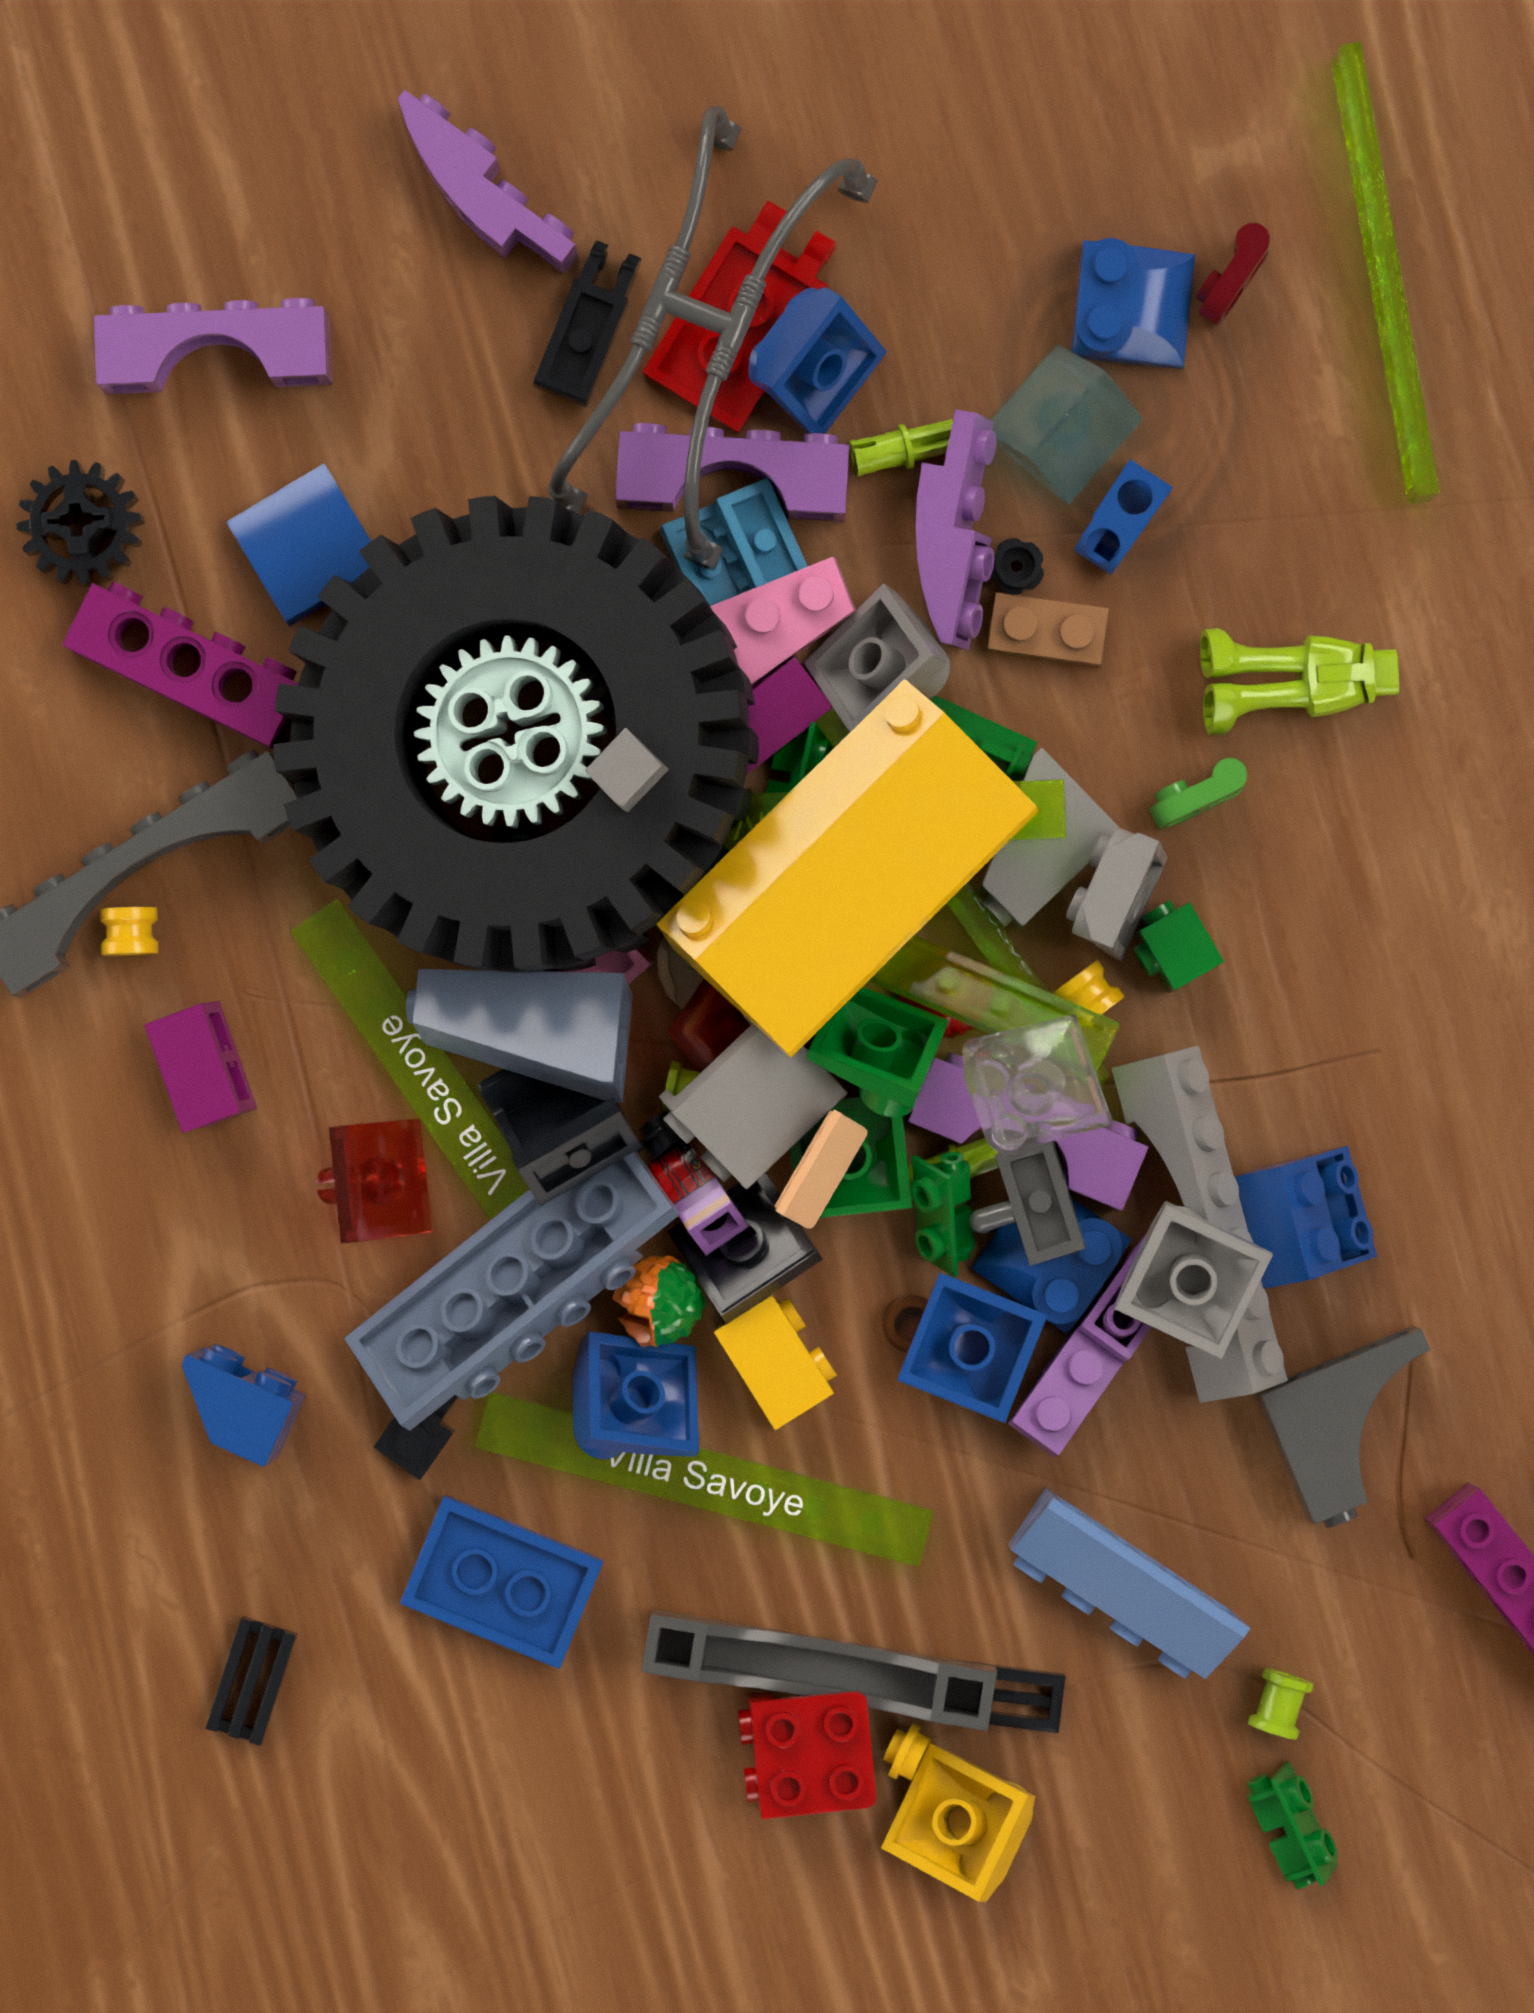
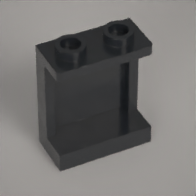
M501 1069L477 1084L481 1097L491 1110L513 1153L511 1158L518 1172L541 1206L642 1148L619 1103H616L613 1097L605 1101L506 1069Z

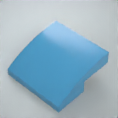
M768 478L719 497L712 505L699 509L700 531L706 535L709 541L723 548L715 570L703 568L684 558L687 550L684 516L661 525L659 529L674 565L700 590L710 606L808 567Z

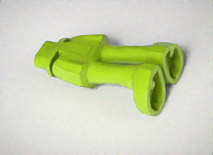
M1219 628L1203 629L1201 633L1200 663L1205 678H1221L1234 674L1253 672L1297 673V680L1251 685L1232 683L1208 684L1203 696V718L1208 735H1224L1228 733L1238 717L1259 709L1303 707L1312 718L1345 711L1363 703H1374L1375 696L1398 695L1399 666L1396 649L1373 650L1371 643L1358 644L1339 638L1307 635L1303 645L1261 648L1236 643L1228 633Z

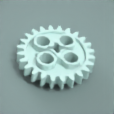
M504 636L501 652H496L491 643L486 639L480 640L481 657L477 659L465 650H459L458 654L462 668L456 672L442 664L439 668L448 682L444 687L427 684L425 687L437 699L435 705L417 708L418 713L431 720L430 727L414 731L415 737L431 742V748L417 756L418 761L424 764H437L438 766L427 777L428 783L436 786L448 782L449 785L441 799L448 804H452L464 797L460 814L468 818L475 815L482 806L483 823L492 827L498 820L501 812L504 813L507 826L512 829L518 828L521 812H525L529 820L535 825H540L542 822L541 807L547 806L555 814L562 815L563 807L559 797L565 793L577 800L582 798L574 782L578 777L594 781L585 772L587 768L585 764L587 758L596 759L603 752L594 745H591V739L607 734V728L601 724L591 722L590 717L600 713L604 709V705L600 701L584 700V697L595 687L594 683L590 679L573 682L580 669V666L574 660L568 661L560 668H557L561 651L554 646H551L540 658L539 642L534 638H528L521 652H518L516 642L511 636ZM529 682H541L544 687L542 702L532 710H521L518 704V694L521 688ZM473 699H485L488 705L486 719L476 727H466L462 717L464 707ZM552 714L560 715L561 719L557 724L518 731L515 734L516 743L513 745L501 738H495L479 744L471 750H462V743L467 740L487 738L505 733L507 731L506 721L510 719L519 726L526 727L542 721ZM545 738H557L560 744L558 759L547 767L537 766L534 760L536 745ZM491 754H499L504 761V770L501 777L491 784H483L478 776V768L481 761Z

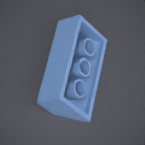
M1046 1487L1008 1544L1011 1551L1018 1555L1013 1562L1017 1568L1040 1583L1049 1575L1066 1587L1061 1596L1089 1615L1095 1607L1099 1608L1114 1618L1109 1627L1111 1630L1137 1647L1143 1639L1147 1640L1162 1650L1157 1660L1185 1679H1187L1191 1671L1206 1679L1242 1641L1250 1629L1235 1612Z

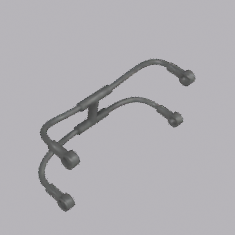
M710 106L704 112L692 188L682 227L676 244L669 247L635 332L632 335L630 343L633 346L605 396L558 461L548 485V491L551 495L549 499L557 500L571 513L580 514L588 494L573 487L566 478L579 456L623 395L636 373L645 352L652 350L666 314L720 334L708 367L705 370L708 377L702 390L691 432L684 486V519L687 535L685 542L687 550L684 558L709 570H715L723 548L709 541L706 535L700 531L699 481L704 441L716 394L721 381H726L732 364L766 287L764 279L795 225L813 202L835 180L843 175L838 191L844 196L861 203H869L878 182L875 177L866 173L864 165L858 159L845 158L824 170L797 198L770 236L757 259L751 275L744 277L730 313L680 294L676 290L691 257V253L688 250L694 237L703 205L713 146L726 151H733L742 129L739 125L728 119L725 110L720 106Z

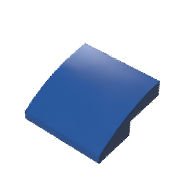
M324 463L227 521L236 540L289 627L327 605L317 596L334 575L354 583L370 567L359 551L371 540Z

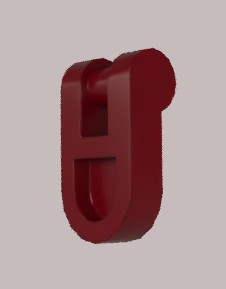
M1248 223L1238 230L1235 238L1233 259L1222 274L1214 269L1195 297L1203 303L1198 314L1216 326H1219L1231 312L1268 256L1270 235L1263 225Z

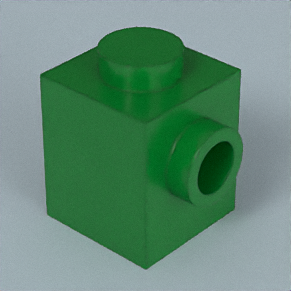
M1169 900L1141 916L1147 927L1135 933L1140 944L1133 947L1134 953L1149 977L1158 973L1168 992L1179 989L1225 962L1190 902L1177 909L1173 901Z

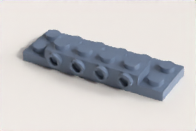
M636 1151L542 1206L529 1189L344 1339L399 1424L411 1431L454 1395L466 1400L469 1396L478 1399L490 1394L501 1381L498 1375L499 1372L514 1360L523 1363L540 1354L546 1345L543 1337L559 1324L564 1327L571 1326L586 1317L591 1309V1305L588 1302L605 1287L607 1290H616L626 1285L636 1273L633 1265L644 1257L638 1248L678 1217L680 1212Z

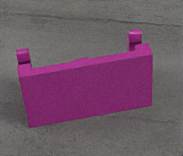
M794 656L752 686L755 704L748 706L749 726L759 737L758 764H748L747 774L808 728L810 722L817 721L833 708Z
M220 1001L200 1003L144 1024L182 1133L200 1127L204 1128L257 1109Z

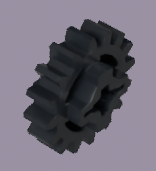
M77 460L70 461L69 474L67 475L61 474L54 466L49 467L48 473L51 482L45 486L41 482L32 480L30 486L38 494L35 501L20 500L19 506L30 514V520L17 523V530L22 534L32 535L33 538L22 547L24 553L28 556L42 554L36 568L47 574L57 566L56 578L65 585L69 583L73 573L77 574L80 584L84 587H91L93 573L95 572L100 573L108 582L113 580V572L110 565L117 561L119 564L129 567L132 563L124 553L126 547H141L142 541L131 533L132 527L145 524L144 517L140 513L129 512V508L139 501L138 496L133 491L119 494L125 480L118 473H115L105 481V468L97 462H94L88 474L84 473L82 465ZM90 488L105 493L113 502L115 509L96 507L93 502V495L90 493ZM64 492V499L53 511L47 512L51 503ZM79 512L85 513L93 520L92 524H87L83 527V535L81 536L68 527L70 523L78 522ZM115 535L108 548L98 555L97 549L108 536ZM52 538L53 540H65L68 542V553L71 554V560L57 555L48 544L47 539Z

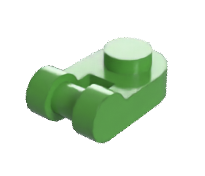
M1235 758L1222 759L1216 764L1211 778L1191 787H1188L1185 780H1181L1156 792L1154 796L1157 804L1148 811L1158 831L1173 827L1237 797L1244 789L1247 780L1246 767Z

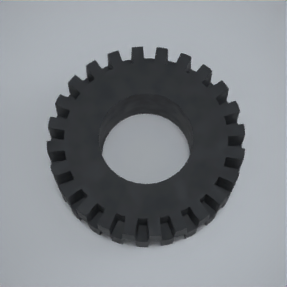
M497 496L468 499L470 514L452 519L437 508L424 511L410 518L416 535L399 545L380 535L359 551L370 567L354 583L334 575L317 596L333 609L324 621L319 633L299 626L292 640L289 652L305 662V665L300 675L298 686L279 683L275 701V711L292 721L291 742L273 744L276 772L294 781L297 799L284 804L291 827L294 831L312 839L318 853L309 859L310 863L325 883L345 891L352 900L347 906L366 923L385 929L398 938L397 942L421 953L475 969L529 973L531 971L553 968L566 971L582 970L595 966V957H599L612 950L624 953L635 950L650 941L646 931L654 927L702 879L704 874L708 873L729 852L723 843L730 832L733 821L738 820L745 823L750 810L753 796L744 788L748 764H758L759 737L749 726L748 706L754 705L755 701L749 677L739 667L734 652V649L737 648L736 643L726 625L711 609L705 596L659 549L643 537L638 539L627 533L613 519L590 509L587 510L586 515L571 513L557 500L529 496L527 507L511 508ZM504 636H511L514 640L534 638L563 642L586 652L602 673L614 704L616 737L627 728L669 770L629 812L622 810L600 788L590 803L577 816L559 829L544 836L516 843H492L475 840L461 830L444 811L437 800L431 784L427 781L426 764L418 761L417 756L425 751V741L415 737L414 731L426 728L429 719L418 713L417 708L420 706H434L437 700L426 690V685L433 684L444 687L448 681L443 676L439 667L444 664L457 671L462 666L458 651L463 649L475 657L480 653V640L483 639L490 642L492 646L502 644Z

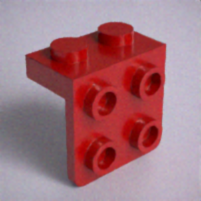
M770 1691L747 1694L748 1709L738 1710L741 1745L752 1744L754 1767L743 1768L747 1803L757 1802L762 1820L867 1809L874 1805L876 1801V1787L868 1704L863 1693L860 1691H845L773 1699Z

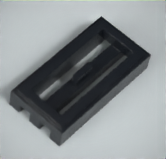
M245 1616L240 1619L205 1729L215 1732L222 1731L228 1733L227 1736L250 1740L249 1743L261 1746L298 1633ZM250 1632L259 1634V1638L233 1719L229 1720L223 1718ZM272 1638L281 1641V1645L255 1726L244 1725Z
M970 1662L996 1667V1679L1052 1686L1051 1695L995 1688L993 1701L1048 1707L1049 1716L1046 1718L991 1711L989 1725L1059 1733L1066 1678L1064 1673Z

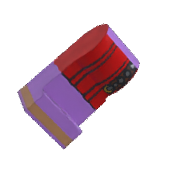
M685 1142L681 1143L649 1165L667 1196L680 1212L679 1217L687 1231L705 1255H708L749 1227L717 1177H715L710 1168H707L690 1142L688 1144ZM727 1213L726 1221L721 1227L712 1231L702 1230Z

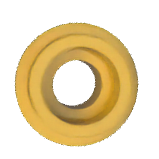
M913 1723L908 1733L900 1729L896 1730L883 1758L884 1761L892 1764L888 1776L897 1779L901 1775L911 1781L913 1780L931 1742V1738L919 1733L920 1726Z

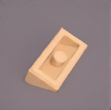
M835 1109L829 1110L775 1203V1211L805 1228H813L867 1136L865 1127Z

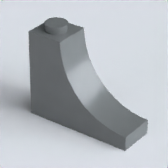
M1411 1326L1290 1376L1286 1382L1255 1393L1304 1513L1312 1523L1317 1524L1323 1521L1326 1528L1343 1524L1358 1516L1355 1507L1368 1502L1363 1488L1359 1460L1363 1426L1375 1398L1389 1379L1404 1365L1430 1351L1421 1328Z

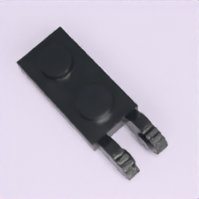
M598 240L592 246L580 278L575 277L533 382L535 388L585 408L589 404L628 307L629 300L627 297L634 284L642 259L629 253L621 264L613 292L596 286L594 284L600 271L605 266L609 248L608 244Z

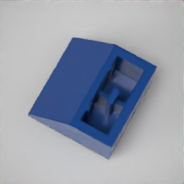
M1348 1146L1234 1176L1239 1187V1198L1247 1229L1253 1243L1273 1253L1261 1278L1264 1289L1311 1280L1377 1257L1373 1242L1372 1226L1367 1219L1358 1185V1173L1353 1165Z
M213 1344L212 1348H201L186 1354L182 1368L210 1443L263 1467L276 1460L283 1449L306 1398V1394L295 1390L298 1381L289 1375L266 1367L264 1372L259 1371L257 1373L242 1366L245 1360L243 1355L218 1344Z

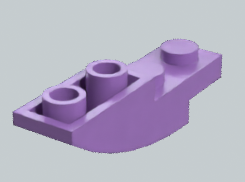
M404 90L399 96L398 101L412 142L433 182L458 216L484 242L505 259L518 241H520L565 274L578 257L576 245L571 241V238L574 236L572 230L549 213L541 219L525 207L528 202L526 196L507 181L501 179L497 186L492 183L499 174L500 167L497 157L493 155L496 147L485 136L470 127L463 133L447 121L451 114L435 99L427 94H423L418 100Z
M955 409L944 466L922 463L917 492L916 546L922 590L930 618L940 642L969 651L971 638L977 637L982 625L983 609L979 604L983 581L987 582L989 580L995 560L994 550L990 547L992 538L972 530L973 521H978L983 512L985 492L981 487L985 465H989L993 460L997 439L995 431L992 430L993 421L978 413Z
M1146 1234L1081 1316L1037 1377L1036 1384L1007 1423L1053 1458L1059 1456L1122 1364L1130 1359L1152 1327L1115 1310V1302L1125 1277Z

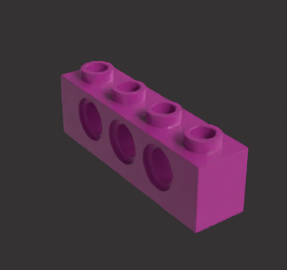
M112 581L108 590L92 583L62 646L89 661L274 750L273 744L280 743L290 723L289 719L275 711L279 683L298 686V683L293 681L297 671L269 657L265 658L261 666L242 656L246 646L218 632H214L211 640H208L190 631L194 624L193 620L167 607H163L160 615L140 607L143 596ZM133 624H146L149 629V640L146 646L136 652L126 651L122 644L125 630ZM187 648L197 649L201 656V664L197 672L188 677L177 676L173 668L176 655ZM238 673L250 675L253 683L251 694L241 702L228 701L224 693L227 680Z
M1467 1483L1424 1519L1534 1656V1555L1483 1491Z

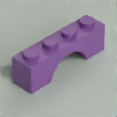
M309 298L284 299L281 301V308L258 309V303L255 301L236 300L225 302L223 304L224 310L201 311V305L195 303H173L166 306L167 312L144 313V308L136 305L113 306L109 308V315H94L96 384L105 394L163 392L169 374L183 357L205 346L230 345L243 349L256 357L263 364L275 387L332 385L330 317L324 306H315V300Z
M637 423L633 424L632 432H619L615 497L618 509L675 511L684 494L687 456L693 427L690 428L689 435L667 434V427L664 425ZM707 427L700 478L723 470L747 472L762 480L768 478L773 490L782 502L788 519L844 522L849 445L838 444V437L831 434H805L804 442L781 441V433L775 431L750 430L747 431L746 438L724 437L723 429Z
M952 1052L948 1053L945 1061L934 1058L916 1105L910 1112L906 1122L959 1144H962L977 1129L994 1121L1014 1119L1029 1123L1043 1131L1048 1137L1053 1138V1142L1063 1162L1064 1176L1069 1190L1114 1209L1123 1210L1148 1150V1146L1136 1142L1140 1131L1109 1118L1104 1128L1083 1119L1087 1109L1057 1096L1054 1097L1051 1106L1030 1097L1033 1086L1004 1074L1001 1075L997 1084L977 1075L980 1064Z

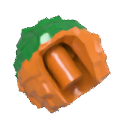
M649 1255L646 1259L633 1265L636 1269L634 1277L626 1285L616 1289L612 1297L622 1307L627 1308L628 1312L618 1317V1320L625 1326L628 1335L637 1340L641 1347L651 1345L658 1347L660 1344L674 1343L680 1337H687L691 1333V1327H694L697 1320H701L702 1309L706 1305V1298L701 1292L697 1278L688 1270L685 1264H682L678 1259L670 1255L665 1257Z

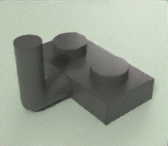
M1049 1137L996 1154L995 1156L1009 1200L974 1211L969 1218L970 1227L976 1232L991 1234L998 1227L1016 1222L1030 1266L1087 1249L1053 1138Z

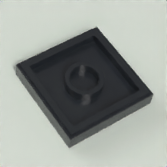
M766 1172L748 1189L739 1182L726 1191L749 1227L708 1255H705L682 1221L667 1231L727 1324L823 1260L801 1225L775 1211L774 1205L780 1193ZM727 1213L702 1230L712 1231L721 1227L726 1221Z

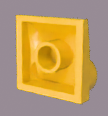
M930 1743L881 1849L974 1900L987 1902L1004 1880L1032 1820L1036 1796L1028 1793L1020 1785L1006 1781Z

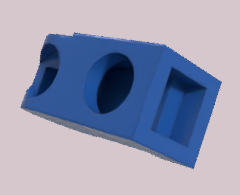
M1129 459L1093 514V520L1073 551L1112 575L1173 487Z

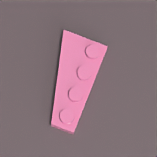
M830 557L710 606L731 633L737 646L734 652L738 665L749 677L751 686L757 684L793 655H797L856 612L835 557Z

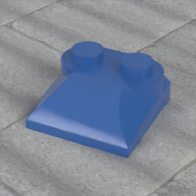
M1105 238L1097 242L1083 240L1070 357L1183 369L1195 254L1132 246L1116 238Z
M827 287L820 290L808 288L789 301L783 314L763 340L754 347L749 358L748 374L750 381L770 394L807 434H825L887 351L842 296Z
M1072 1199L1087 1249L1030 1266L1017 1223L1014 1222L997 1229L971 1267V1269L1025 1306L1048 1315L1046 1320L1066 1334L1086 1311L1118 1264L1131 1241V1238L1074 1199Z
M939 1272L897 1380L1005 1423L1048 1315Z
M588 1331L580 1340L572 1375L573 1431L580 1448L588 1455L604 1460L612 1459L621 1452L695 1457L699 1453L696 1346L669 1343L667 1345L660 1344L658 1347L652 1345L641 1347L637 1340L632 1337Z

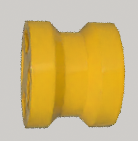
M156 907L99 909L100 921L106 926V939L101 943L102 956L159 954V942L153 937L152 925L158 920V909Z
M1098 960L1084 968L1052 993L1058 1003L1067 1004L1073 1012L1072 1022L1078 1030L1091 1023L1125 997L1118 987L1110 986L1103 977L1104 968Z

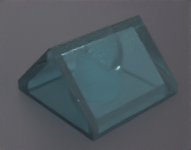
M1057 344L991 421L994 422L992 430L996 433V444L1063 502L1069 505L1139 425L1143 417L1105 370Z

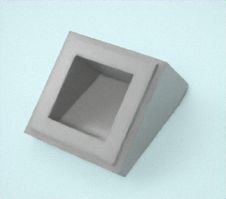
M625 728L585 769V772L622 810L629 812L669 769L638 738Z

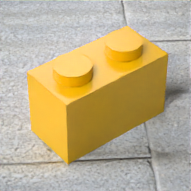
M772 1293L728 1324L725 1322L715 1328L714 1334L771 1425L777 1430L834 1394L828 1381L836 1377L837 1374L819 1346L811 1352L805 1346L797 1332L804 1329L806 1325L790 1299L787 1298L778 1303Z

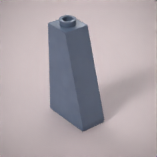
M418 969L417 987L408 991L406 1015L408 1023L414 1025L424 1044L605 1101L613 1097L616 1103H623L633 994L624 973L548 971L509 973L496 970Z

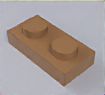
M995 593L987 652L1100 667L1109 608Z

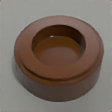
M903 1295L894 1299L887 1306L882 1318L883 1332L889 1343L896 1349L908 1352L927 1305V1299L918 1295Z

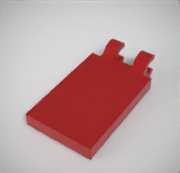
M767 200L747 234L732 225L688 297L730 313L744 277L751 275L762 250L787 211ZM817 230L809 240L800 258L780 248L764 279L766 287L735 361L732 364L726 381H721L710 417L739 435L766 393L755 386L749 378V358L752 350L767 335L794 296L808 288L820 290L827 287L830 289L829 285L819 280L817 276L826 266L837 246H835V241ZM675 317L643 369V375L697 408L708 377L705 370L708 367L720 334Z

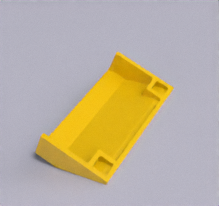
M904 679L656 925L677 954L791 1058L1039 810L1014 782L940 708Z

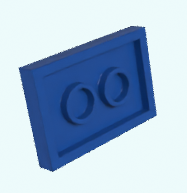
M445 1494L399 1604L560 1669L604 1559Z

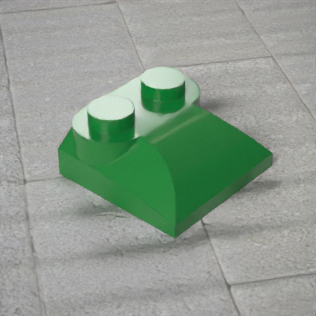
M862 987L816 1033L806 1059L860 1087L859 1093L862 1101L875 1113L886 1117H901L910 1113L916 1105L949 1020Z
M861 1097L841 1099L830 1111L835 1109L865 1127L867 1136L819 1218L913 1208L903 1116L886 1117L879 1115L869 1109ZM826 1115L790 1148L792 1174Z

